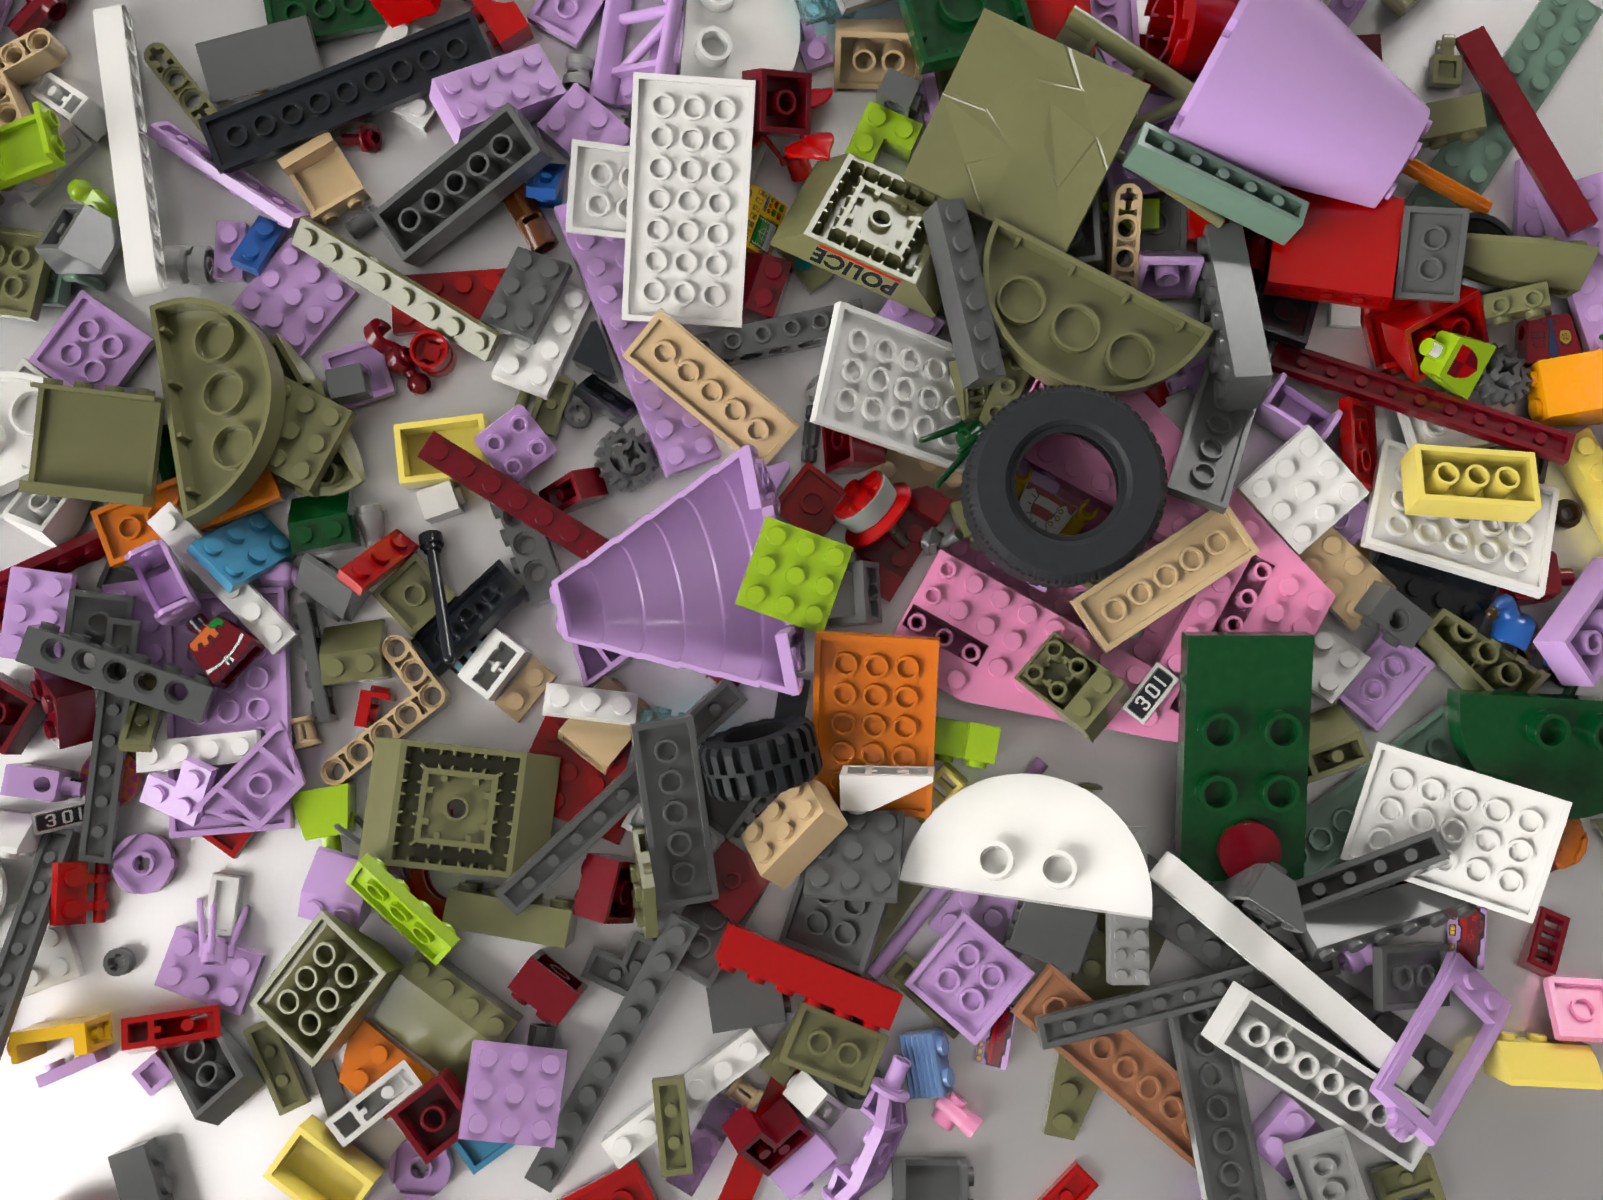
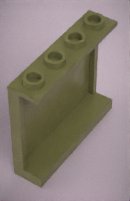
M43 378V383L30 382L31 387L38 388L29 478L28 481L19 480L18 492L154 508L166 400L155 397V391L136 389L135 394L124 393V387L105 385L104 390L94 389V384L74 381L73 387L63 386V380Z

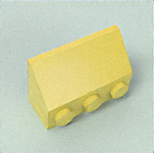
M1501 1031L1484 1061L1485 1074L1511 1086L1603 1090V1074L1591 1045L1583 1042L1547 1039V1035L1542 1033H1527V1038L1517 1037V1034L1513 1032Z

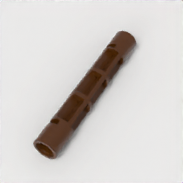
M525 182L506 197L503 202L530 250L546 254L553 250L559 241L535 198L526 197Z

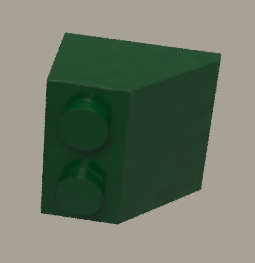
M352 490L337 496H305L291 500L287 526L293 554L303 557L306 552L319 555L362 546L359 528L354 517L356 510Z

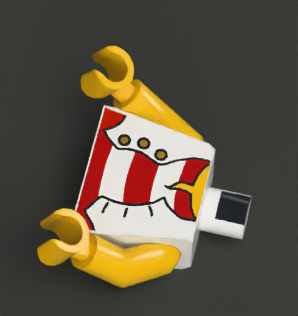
M1019 464L1015 482L1017 498L1027 517L1040 528L1059 535H1077L1087 524V520H1092L1099 512V507L1094 513L1086 512L1084 507L1090 501L1087 499L1081 504L1079 513H1076L1078 510L1076 506L1029 482L1032 476V467L1030 466L1027 474L1022 475L1018 472Z

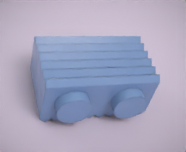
M943 1029L909 1030L898 1036L902 1056L912 1062L906 1075L910 1099L940 1098L951 1092L955 1084V1074L953 1069L950 1068L949 1060L947 1059L949 1042L947 1037L943 1035Z

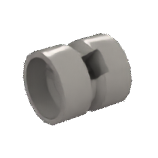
M186 245L165 246L163 255L168 283L188 284L191 281L194 285L214 284L215 280L212 278L214 249L211 246H191L190 250Z

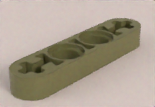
M157 42L148 45L144 51L145 62L202 132L198 119L203 118L202 115L205 113L210 115L218 112V110L164 44ZM159 53L169 65L165 69L155 57ZM174 74H183L184 79L180 85H170V78ZM191 96H200L201 102L197 107H187V101Z

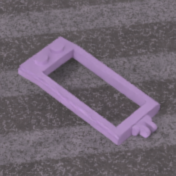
M1449 951L1446 953L1435 980L1369 1088V1092L1386 1107L1385 1113L1389 1118L1385 1129L1389 1133L1394 1134V1137L1399 1142L1405 1141L1408 1135L1414 1134L1423 1144L1436 1146L1500 1035L1511 1008V1004L1459 952ZM1452 990L1484 1024L1432 1114L1427 1119L1394 1087V1084L1449 991Z

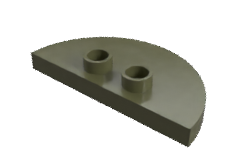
M995 217L983 246L980 267L998 342L1022 369L1048 386L1056 385L1057 387L1069 384L1070 387L1072 385H1081L1083 388H1086L1087 386L1097 389L1096 391L1101 390L1109 393V396L1113 395L1116 398L1139 394L1155 388L1180 372L1198 354L1214 329Z
M186 297L162 301L149 306L163 396L166 400L165 408L183 520L201 526L220 516L236 504L250 490L264 471L281 433L286 405V389L278 355L261 329L226 305L204 298Z

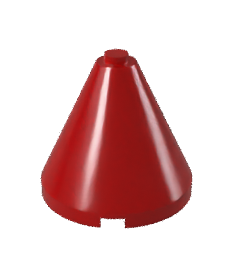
M1148 0L1144 16H1150L1146 35L1139 34L1140 48L1188 80L1196 79L1200 75L1237 5L1231 0ZM1144 78L1143 82L1150 84V88L1162 90Z

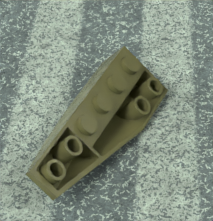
M1467 233L1462 277L1506 290L1547 281L1550 296L1567 298L1581 290L1599 253V247L1587 245V242L1583 240L1557 241V237L1548 235L1536 238Z
M1340 703L1311 713L1308 784L1372 761L1360 729Z

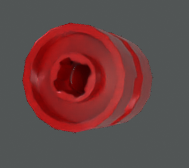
M425 330L415 335L410 342L409 353L411 359L425 374L440 378L447 376L453 371L457 361L455 350L440 333L433 330Z

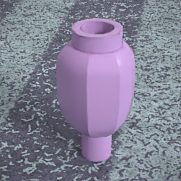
M284 561L255 580L264 588L284 586L286 590H289L295 584L299 567H295L291 562Z

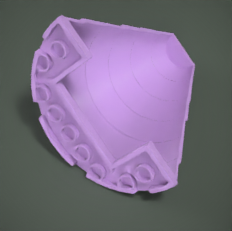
M753 445L742 446L717 467L713 466L653 512L645 514L620 535L614 536L586 559L579 561L552 580V586L549 589L550 599L554 605L556 604L558 613L556 627L558 633L563 636V640L596 649L608 650L639 660L642 658L677 669L682 667L756 688L761 686L791 696L800 695L804 681L803 677H797V672L805 671L804 628L735 604L765 517L768 516L777 520L776 515L781 514L780 500L764 459H754V457L758 456V450Z

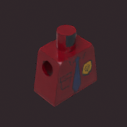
M1551 311L1545 313L1546 316L1541 319L1527 321L1525 318L1517 323L1514 350L1518 351L1516 356L1518 359H1526V362L1523 364L1524 368L1530 367L1538 360L1582 353L1574 324L1569 314L1552 315Z

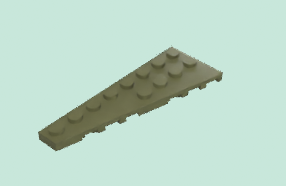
M1089 911L1098 915V930L1095 937L1090 939L1086 949L1088 951V959L1085 966L1079 969L1078 974L1072 972L1071 981L1094 1001L1143 989L1145 985H1110L1106 982L1105 913ZM1149 928V970L1151 972L1165 938ZM1058 1052L1042 1132L1050 1136L1075 1140L1098 1086Z

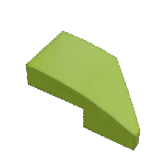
M1160 199L1142 200L1141 231H1157L1159 229ZM1102 202V210L1108 214L1109 202ZM1119 210V214L1132 215V210ZM1123 219L1119 223L1123 230L1130 231L1131 224L1127 219Z

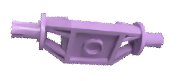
M897 1054L893 1055V1060L885 1078L873 1077L870 1084L871 1088L860 1110L874 1122V1125L870 1126L865 1133L863 1151L855 1158L852 1165L844 1163L835 1167L829 1185H825L821 1191L825 1200H859L862 1195L884 1180L908 1125L905 1103L909 1102L910 1094L901 1087L912 1065V1062L907 1058ZM845 1181L847 1185L844 1188H841L843 1182Z

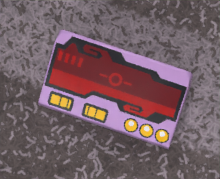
M1476 906V912L1465 919H1459L1458 917L1449 919L1446 926V943L1449 944V951L1459 952L1475 969L1483 970L1485 965L1487 908Z
M1010 1004L978 1042L974 1062L1007 1070L1016 1017L1010 1011L1014 1005Z

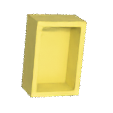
M484 413L393 424L399 484L409 490L431 487L448 480L454 484L458 483L417 457L433 431L495 468L474 441L475 436L490 425V420Z
M312 1114L298 1126L263 1177L293 1200H365L386 1170L353 1144L349 1143L343 1148L327 1125Z

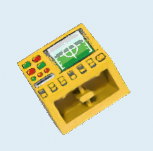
M750 184L746 253L771 254L773 246L770 243L784 219L787 206L762 188Z

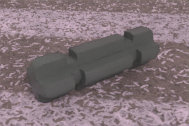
M807 405L805 418L807 421L804 423L802 441L804 448L801 450V462L804 463L807 461L815 463L817 460L816 448L819 442L820 425L810 422L813 405Z

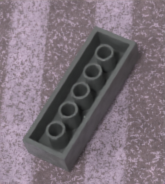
M507 102L371 214L402 261L420 267L553 161L554 158L522 111Z
M1223 223L1218 228L1213 224H1206L1202 237H1198L1197 253L1204 256L1205 262L1195 286V293L1197 298H1201V322H1205V325L1214 329L1205 343L1206 348L1210 347L1211 352L1209 369L1211 373H1215L1214 396L1220 400L1221 411L1258 409L1273 373L1243 226L1238 223Z

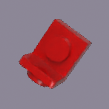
M371 685L370 691L361 690L354 726L369 728L380 718L381 705H378V700L396 701L397 695L389 694L390 688Z

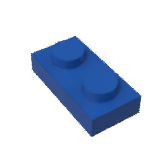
M259 215L231 256L232 266L260 276L287 235V228L280 226L276 221Z

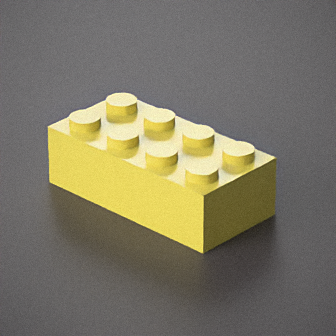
M1414 444L1400 459L1405 515L1525 523L1542 508L1535 452Z

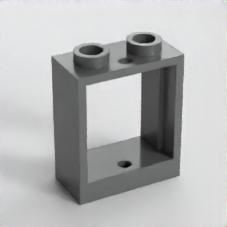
M848 562L845 573L853 572L855 615L828 618L825 629L882 623L878 562Z

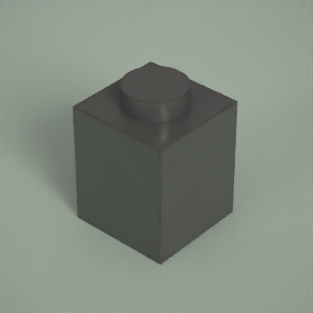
M361 363L324 370L326 380L323 381L324 393L327 398H330L335 403L345 405L374 398L368 369Z

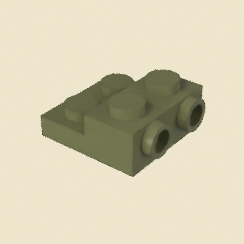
M1547 281L1481 295L1486 325L1493 324V327L1507 326L1512 324L1513 320L1525 317L1527 321L1541 319L1546 316L1545 313L1551 312V300Z

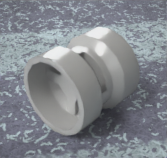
M569 54L565 63L567 73L563 76V87L569 90L576 82L589 93L590 75L593 73L595 61L582 54Z

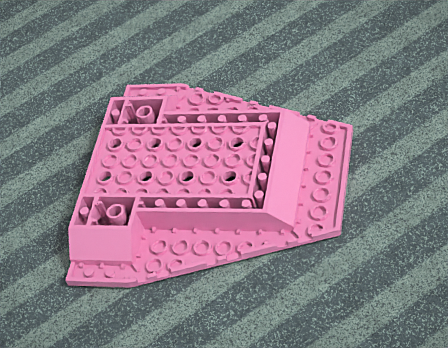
M1035 379L1028 392L1031 393L1032 390L1039 388L1044 389L1048 385ZM1144 392L1118 398L1122 403L1125 402L1129 405L1133 412L1136 411L1142 417L1141 420L1145 421L1150 427V432L1154 433L1157 439L1156 442L1161 447V455L1164 456L1165 469H1167V477L1169 478L1183 433ZM1054 434L1035 443L1023 456L1022 459L1026 460L1033 470L1037 472L1043 470L1056 477L1055 482L1061 485L1055 495L1078 508L1076 513H1079L1081 504L1087 499L1090 501L1084 507L1086 512L1094 513L1099 507V512L1095 518L1087 520V524L1078 534L1088 532L1097 527L1112 511L1117 496L1115 477L1105 457L1087 441L1073 435ZM1233 487L1228 505L1260 552L1143 628L1142 634L1138 639L1130 637L1107 653H1103L1070 603L1078 593H1084L1088 589L1078 585L1065 588L1052 587L1047 588L1046 593L1042 592L1028 583L1017 580L1016 577H1011L1004 570L1001 571L991 563L985 553L974 551L970 547L969 538L961 540L947 549L939 550L893 635L940 637L938 689L959 701L1060 721L1064 720L1014 678L1053 631L1126 682L1131 694L1158 662L1179 678V680L1145 724H1141L1121 708L1104 729L1178 743L1182 632L1306 631L1315 636L1336 596ZM1165 494L1167 496L1166 506L1163 508L1164 513L1162 520L1159 521V527L1153 533L1154 536L1149 544L1146 545L1145 549L1137 557L1205 514L1209 509ZM955 523L951 528L950 532L957 529Z

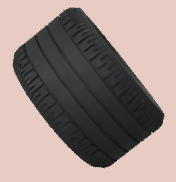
M1069 384L1059 385L1058 387L1056 385L1046 386L1044 389L1039 388L1032 390L1031 393L1027 392L1009 402L1007 406L1005 405L989 420L988 424L981 431L964 467L961 484V503L964 508V519L967 520L966 525L972 533L973 540L978 543L977 546L981 552L985 553L986 557L991 562H994L995 566L1001 571L1004 570L1011 577H1016L1017 580L1025 583L1029 582V584L1035 586L1040 585L1047 588L1074 587L1101 579L1122 569L1126 564L1134 560L1153 538V533L1157 531L1160 524L1159 521L1162 520L1163 508L1166 506L1167 500L1165 494L1168 493V483H1166L1168 477L1167 469H1165V459L1161 455V447L1157 444V439L1154 433L1150 432V427L1147 423L1142 421V417L1136 411L1133 412L1129 405L1125 402L1122 403L1115 396H1109V393L1101 390L1096 391L1097 389L1087 386L1083 388L1081 385H1072L1071 387ZM1054 434L1073 435L1093 445L1105 457L1115 477L1117 496L1112 511L1097 527L1082 534L1059 535L1040 528L1027 517L1017 498L1016 474L1023 456L1035 443Z

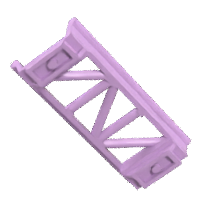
M605 0L589 90L591 96L612 108L622 107L625 110H631L633 72L676 75L678 64L673 61L683 0H661L665 5L630 12L632 0ZM662 18L621 63L626 32L630 24ZM660 40L657 59L639 62Z

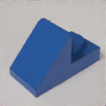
M549 163L531 177L526 184V197L535 198L539 207L554 209L555 206L561 205L564 194L566 164Z

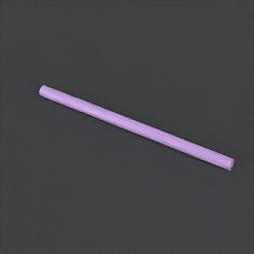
M1036 757L1024 773L1042 775L1049 766ZM932 888L867 969V972L876 980L880 979L950 890Z

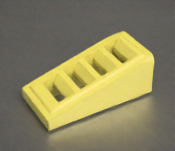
M945 762L935 772L933 784L936 782L948 795L945 797L933 786V797L940 804L936 806L932 802V813L949 797L962 790L969 782L966 777L948 762ZM943 774L956 784L955 788L942 777ZM914 817V818L917 819L922 825H923V823L925 822V820L927 819V818Z

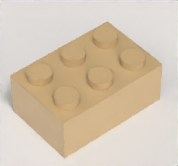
M813 778L809 782L802 783L799 787L780 793L740 836L760 876L786 889L848 826V823L826 785Z

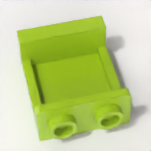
M39 101L32 103L34 114L0 126V190L67 166L64 157L66 147L59 136L57 128L60 126L59 119L52 109L48 110Z

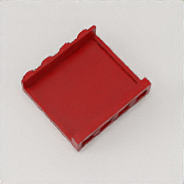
M1281 185V189L1309 202V206L1302 227L1284 246L1272 240L1268 273L1262 294L1385 311L1393 297L1405 198H1397L1393 195L1388 200L1382 198L1374 209Z

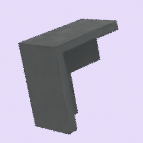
M635 931L623 958L594 946L581 973V977L625 997L656 939H646L643 933Z

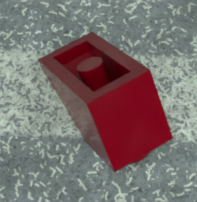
M598 467L572 470L538 492L541 498L565 513L592 505L609 495L605 480L599 477L601 470Z

